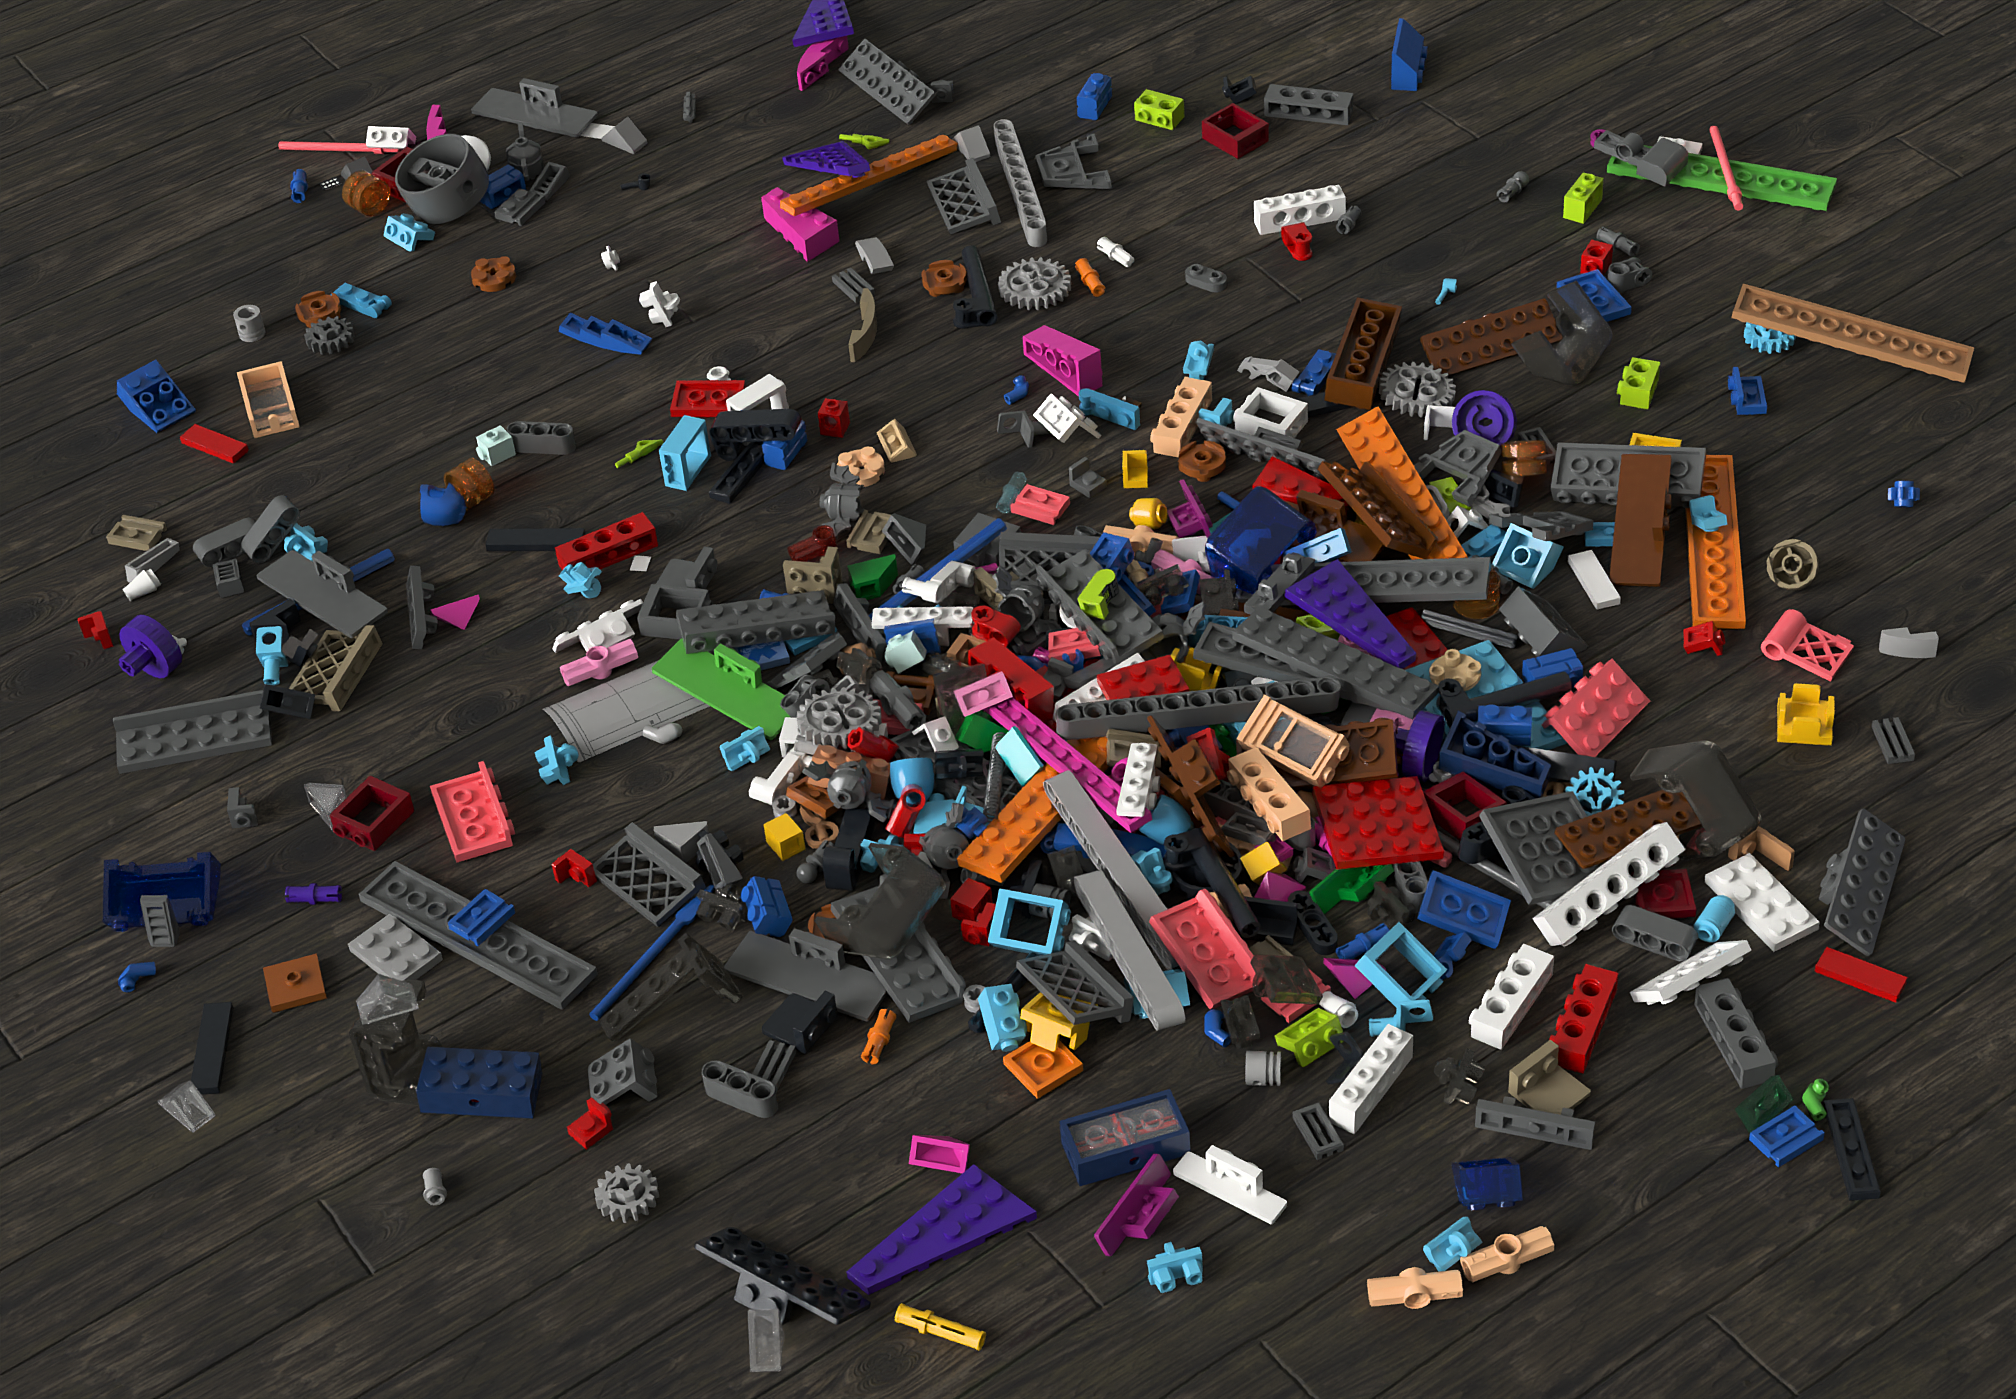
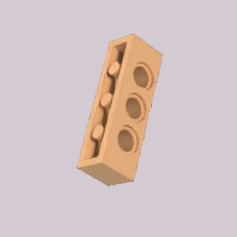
M1184 377L1181 385H1177L1173 399L1168 401L1166 412L1161 414L1157 428L1152 430L1150 440L1153 442L1154 453L1179 458L1180 449L1190 442L1198 427L1196 421L1199 418V410L1201 408L1208 409L1212 401V382Z
M1257 747L1228 759L1229 771H1227V777L1232 786H1237L1243 799L1252 804L1257 816L1263 817L1272 833H1276L1282 841H1285L1311 829L1310 809Z

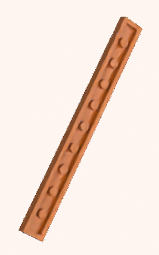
M939 135L934 139L921 142L919 145L906 148L904 151L869 164L870 171L865 172V175L862 177L853 178L852 176L840 175L799 193L791 194L789 197L780 200V208L793 216H797L957 151V142L946 135Z

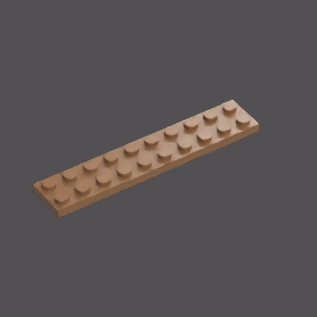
M1747 284L1742 285L1731 317L1742 322L1762 326L1766 329L1777 330L1788 335H1795L1813 342H1820L1834 348L1845 349L1856 354L1870 356L1881 361H1888L1906 368H1913L1963 383L1965 382L1974 347Z

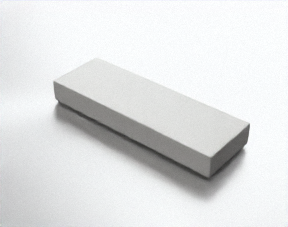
M1592 550L1568 555L1569 565L1596 610L1620 604L1621 597Z

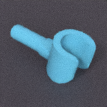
M1444 279L1441 293L1435 301L1436 304L1440 305L1448 292H1456L1457 279Z

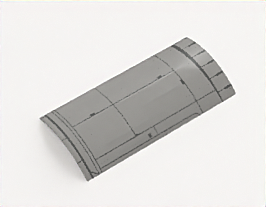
M714 650L708 651L714 655ZM655 661L542 710L548 713L555 721L568 744L577 748L579 754L577 761L581 762L642 736L646 725L661 728L710 706L653 674L652 667L658 662Z

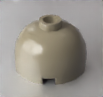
M1797 539L1784 540L1776 544L1766 561L1767 572L1771 580L1780 588L1790 591L1802 590L1810 586L1816 579L1819 571V559L1814 549L1807 543Z

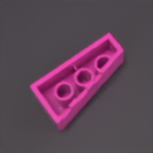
M777 187L761 197L764 218L777 232L783 234V238L787 242L790 241L794 245V249L798 253L801 252L807 262L839 242L836 219L816 208L797 216L789 214L780 208V200L789 197L791 194Z
M1045 325L1023 336L1024 355L1077 396H1079L1081 389L1096 390L1102 387L1103 372L1101 369L1100 349Z

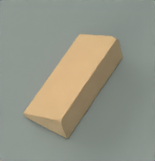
M893 419L877 432L891 463L917 455L905 428L896 419Z

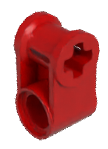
M1301 222L1281 227L1283 243L1287 246L1293 258L1299 261L1310 259L1312 257V250L1310 248L1312 234L1307 229L1306 224Z
M988 606L975 607L971 612V618L974 621L972 634L977 639L987 641L994 637L1007 647L1021 630V625L1015 617L996 611Z

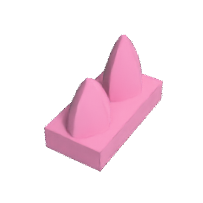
M1002 671L954 691L964 717L1013 697Z

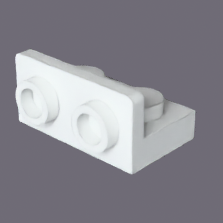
M368 126L366 146L368 148L404 149L408 144H415L416 136L409 128Z

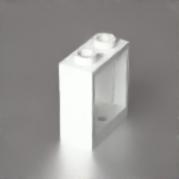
M768 374L727 399L728 411L750 410L770 398L772 409H789L786 399V386L781 380ZM743 442V444H744L745 446H747V445L750 443V442Z
M1257 387L1251 395L1247 396L1244 404L1236 409L1233 416L1235 430L1254 436L1258 427L1295 438L1308 422V403ZM1260 408L1285 418L1280 424L1253 415Z

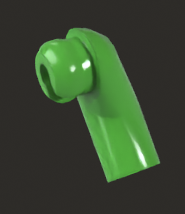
M1816 1079L1814 1083L1807 1087L1802 1096L1806 1108L1815 1121L1822 1120L1827 1115L1821 1104L1826 1096V1092L1829 1090V1085L1824 1079Z

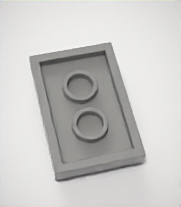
M391 914L385 916L348 943L349 950L400 991L443 960L441 952Z

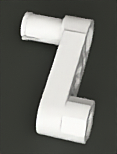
M950 561L930 581L923 582L906 577L902 587L906 588H903L902 591L903 593L921 596L926 601L939 603L959 585L971 588L974 585L973 571L976 569L972 565Z
M792 748L768 779L762 777H755L749 789V796L772 805L776 797L786 794L787 787L796 781L803 769L809 767L808 765L812 761L813 756L794 751V748Z

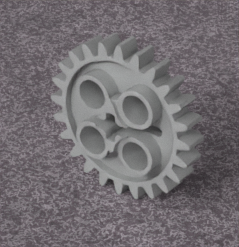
M1032 257L1029 262L1022 259L1021 264L1013 262L1014 267L1007 266V271L1001 272L1002 276H999L998 282L1001 298L1004 297L1005 302H1010L1011 306L1018 304L1019 309L1027 306V310H1030L1032 307L1039 310L1040 306H1044L1047 309L1048 304L1056 306V300L1063 301V296H1068V291H1071V275H1069V270H1065L1064 265L1059 266L1058 261L1051 263V259H1048L1044 262L1042 257L1038 261H1034Z
M1403 362L1402 367L1395 364L1394 369L1387 368V373H1382L1378 394H1381V400H1386V406L1393 405L1392 410L1401 409L1400 414H1404L1407 411L1411 417L1414 413H1418L1419 417H1422L1423 413H1426L1427 405L1452 406V402L1455 399L1456 385L1453 384V379H1448V373L1441 374L1442 369L1433 370V365L1427 368L1424 363L1416 366L1415 362H1412L1411 366H1408ZM1417 379H1421L1417 400H1413Z
M842 687L841 691H836L835 688H832L830 693L822 690L821 696L812 694L813 700L805 699V705H800V711H797L798 729H800V735H805L806 741L813 739V745L822 742V745L832 744L833 747L837 748L838 745L842 744L845 749L848 744V735L852 729L855 730L861 727L874 734V731H879V725L882 723L881 707L878 706V701L873 700L872 695L865 696V691L857 694L855 688L849 692L846 691L845 687Z

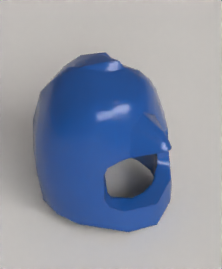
M448 483L446 489L428 484L420 486L421 518L424 523L434 526H448L459 523L463 519L466 512L465 499L460 492L456 491L451 483Z

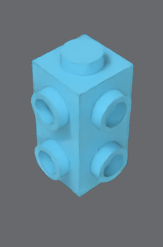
M1012 984L985 987L978 1001L991 1049H1002L1004 1052L1015 1050L1027 1033L1026 1022L1020 1018L1019 997L1017 993H1014Z

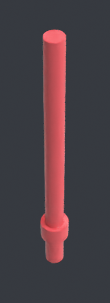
M1712 126L1710 133L1727 183L1729 200L1733 202L1735 210H1742L1741 189L1736 184L1717 126Z
M280 141L278 145L280 150L374 152V154L400 152V149L368 148L366 143Z

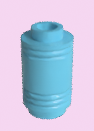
M1724 895L1711 898L1694 924V929L1701 940L1716 942L1735 915L1734 902Z

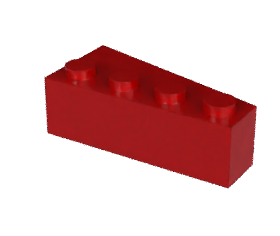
M1273 456L1253 484V506L1262 494L1298 504L1296 496L1301 490L1343 502L1345 504L1347 520L1352 518V508L1331 484Z
M994 637L968 650V668L979 675V680L1002 671L1012 696L1016 701L1044 724L1052 720L1054 686Z

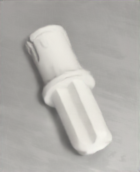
M1102 237L1097 242V248L1106 253L1110 260H1117L1125 267H1130L1134 262V257L1124 251L1122 245L1113 243L1107 237Z

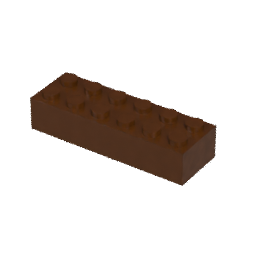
M1357 297L1327 377L1324 401L1371 410L1379 388L1380 378H1382V373L1385 371L1399 331L1402 306Z

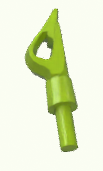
M858 134L839 135V139L865 145L867 149L889 144V139H883L882 137Z
M642 440L637 442L635 450L627 453L625 458L615 463V466L619 468L628 462L632 463L638 458L649 454L662 445L663 440Z

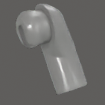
M669 723L659 729L646 725L643 729L644 737L661 744H667L682 734V727L677 723Z

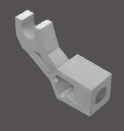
M1252 356L1245 358L1237 370L1240 373L1244 369L1249 370L1251 373L1249 379L1251 380L1260 374L1266 375L1267 381L1286 392L1299 374L1298 370L1282 359L1275 361L1253 358Z
M1483 484L1471 505V509L1476 510L1488 519L1489 514L1496 513L1502 517H1510V506L1491 502L1489 500L1490 494Z

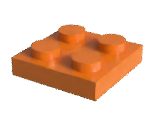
M1060 1040L1058 1048L1054 1052L1029 1041L1003 1057L1004 1065L1037 1099L1083 1071V1063Z

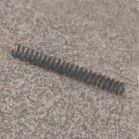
M1003 732L995 733L991 744L983 814L987 819L991 820L995 817L998 819L997 815H999L1005 762L995 748L998 744L996 741L1001 740L996 738H1003L1006 735Z

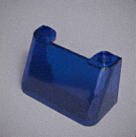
M1256 486L1207 539L1205 553L1211 576L1224 584L1254 594L1258 590L1259 583L1263 579L1267 580L1272 575L1271 566L1296 539L1299 543L1303 544L1315 538L1317 531L1314 522L1269 489Z
M211 852L197 853V860L190 857L187 858V862L139 866L135 862H129V865L120 866L118 859L104 860L103 923L112 927V931L116 932L127 931L130 927H143L145 922L140 902L141 896L168 895L178 924L207 925L208 921L214 919L221 877V863ZM152 907V909H163L162 907Z

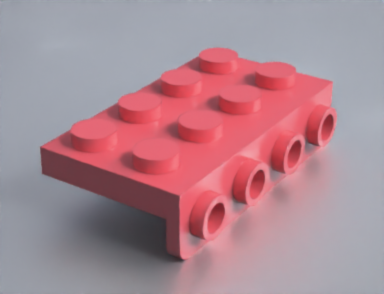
M1610 659L1605 664L1601 661L1589 670L1591 674L1589 678L1584 676L1574 685L1577 689L1574 693L1570 690L1559 700L1562 704L1561 706L1557 707L1555 705L1544 715L1547 719L1541 724L1542 727L1545 729L1552 725L1578 755L1596 757L1650 702L1648 697L1613 659Z
M484 761L478 762L479 772L430 786L457 863L513 846L511 835H514L515 831L511 819H505L508 817L506 805L504 802L499 803V800H502L498 785L493 786L492 783H495L493 771L491 768L486 769Z
M1206 889L1200 890L1195 898L1153 915L1149 920L1154 931L1180 968L1185 971V975L1210 1010L1258 989L1266 977L1262 964L1254 957L1245 940L1239 936L1233 927L1231 920L1225 916L1217 905L1216 899Z

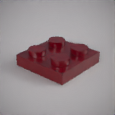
M1687 869L1658 870V877L1649 883L1643 882L1637 887L1639 891L1634 894L1637 907L1670 919L1696 917V905Z

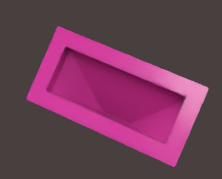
M479 595L431 609L430 614L431 616H436L441 621L465 630L480 600Z
M1267 871L1254 898L1288 902V897L1291 893L1299 890L1306 891V886L1286 874Z
M1324 958L1323 964L1354 999L1373 985L1354 966L1359 960ZM1378 963L1386 971V968Z
M913 1135L909 1164L964 1173L967 1170L970 1144L950 1136Z

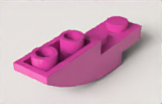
M847 36L813 43L805 51L797 69L799 90L803 91L829 71L828 64L849 49Z

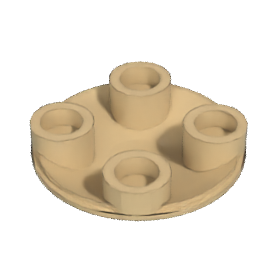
M1450 649L1445 652V655L1437 658L1429 668V677L1431 682L1436 685L1444 679H1455L1461 684L1464 691H1468L1480 681L1481 664L1468 655L1460 654L1456 649Z

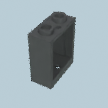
M651 584L637 617L641 636L681 639L682 636L677 619L659 617L662 607L687 609L713 605V601L709 598L708 590Z

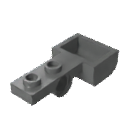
M1606 130L1594 143L1595 149L1637 166V175L1662 186H1666L1688 163L1689 155L1686 148L1666 138H1661L1649 149L1644 147L1643 139L1636 133H1629L1624 138Z

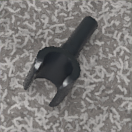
M642 173L639 175L638 181L620 184L621 190L639 187L641 190L649 189L650 175Z

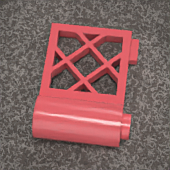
M1793 609L1784 612L1761 644L1762 652L1769 659H1785L1830 682L1854 648L1850 640L1838 634L1834 636L1807 623L1803 614ZM1809 633L1817 637L1819 641L1808 642L1806 636ZM1829 647H1837L1844 650V652L1832 654ZM1823 648L1826 655L1815 656L1812 649ZM1806 650L1809 657H1800L1794 654V652ZM1829 662L1832 669L1829 671L1821 667L1819 663Z

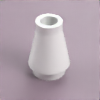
M151 569L143 570L122 590L128 599L132 601L135 598L156 591L161 583Z
M1330 991L1322 993L1319 997V1004L1325 1011L1338 1016L1341 1027L1348 1028L1356 1022L1358 1011L1354 1003L1336 996Z

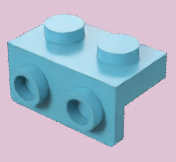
M403 213L401 216H388L384 237L408 251H414L417 240H433L435 232L429 229L427 224L415 221L412 215Z

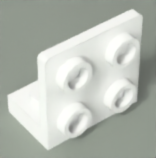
M1050 394L1033 414L1038 421L1063 443L1079 425L1098 439L1102 436L1095 430L1098 426L1088 417L1084 419L1085 413L1074 405L1071 408L1072 404L1063 396L1058 399L1053 394Z

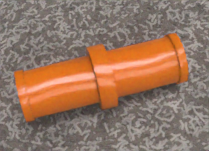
M1086 258L1079 259L1075 263V268L1080 273L1082 282L1089 287L1093 296H1101L1105 292V286L1099 280L1098 272L1092 269Z
M881 1009L874 1027L870 1028L867 1034L868 1042L861 1054L862 1060L868 1063L870 1056H872L870 1064H877L884 1045H887L890 1040L889 1032L896 1020V1014L891 1010L886 1018L887 1009Z

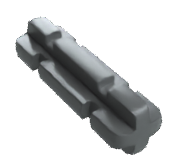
M689 91L684 96L683 119L692 123L696 117V94H691Z

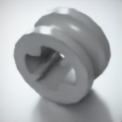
M780 795L772 802L775 818L785 813L791 819L796 816V803L793 799L786 795Z
M971 985L964 991V1005L968 1011L976 1013L979 1010L980 1005L977 997L984 990V986Z

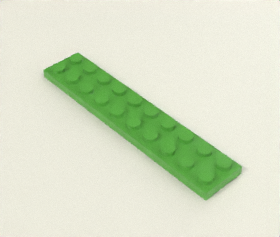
M1644 145V147H1647L1649 149L1652 148V146ZM1688 153L1687 165L1669 182V184L1682 187H1692L1727 194L1728 190L1719 158ZM1614 156L1611 157L1607 165V173L1635 177L1641 180L1646 179L1636 174L1637 166L1624 162ZM1729 160L1736 184L1740 187L1742 196L1750 199L1755 198L1827 211L1836 187L1837 178Z

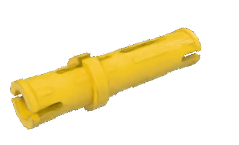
M901 1303L895 1314V1322L917 1328L919 1333L925 1335L931 1333L975 1348L978 1351L982 1349L986 1339V1332L938 1317L930 1310L924 1312Z

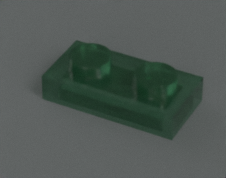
M1775 1075L1767 1079L1739 1104L1735 1111L1750 1133L1772 1120L1794 1099L1780 1076Z

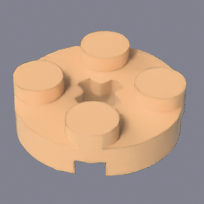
M867 446L848 453H841L838 456L837 465H848L851 474L859 476L860 481L857 482L858 485H864V487L873 485L880 480L879 476L882 473L884 475V460L880 454L875 452L873 447Z

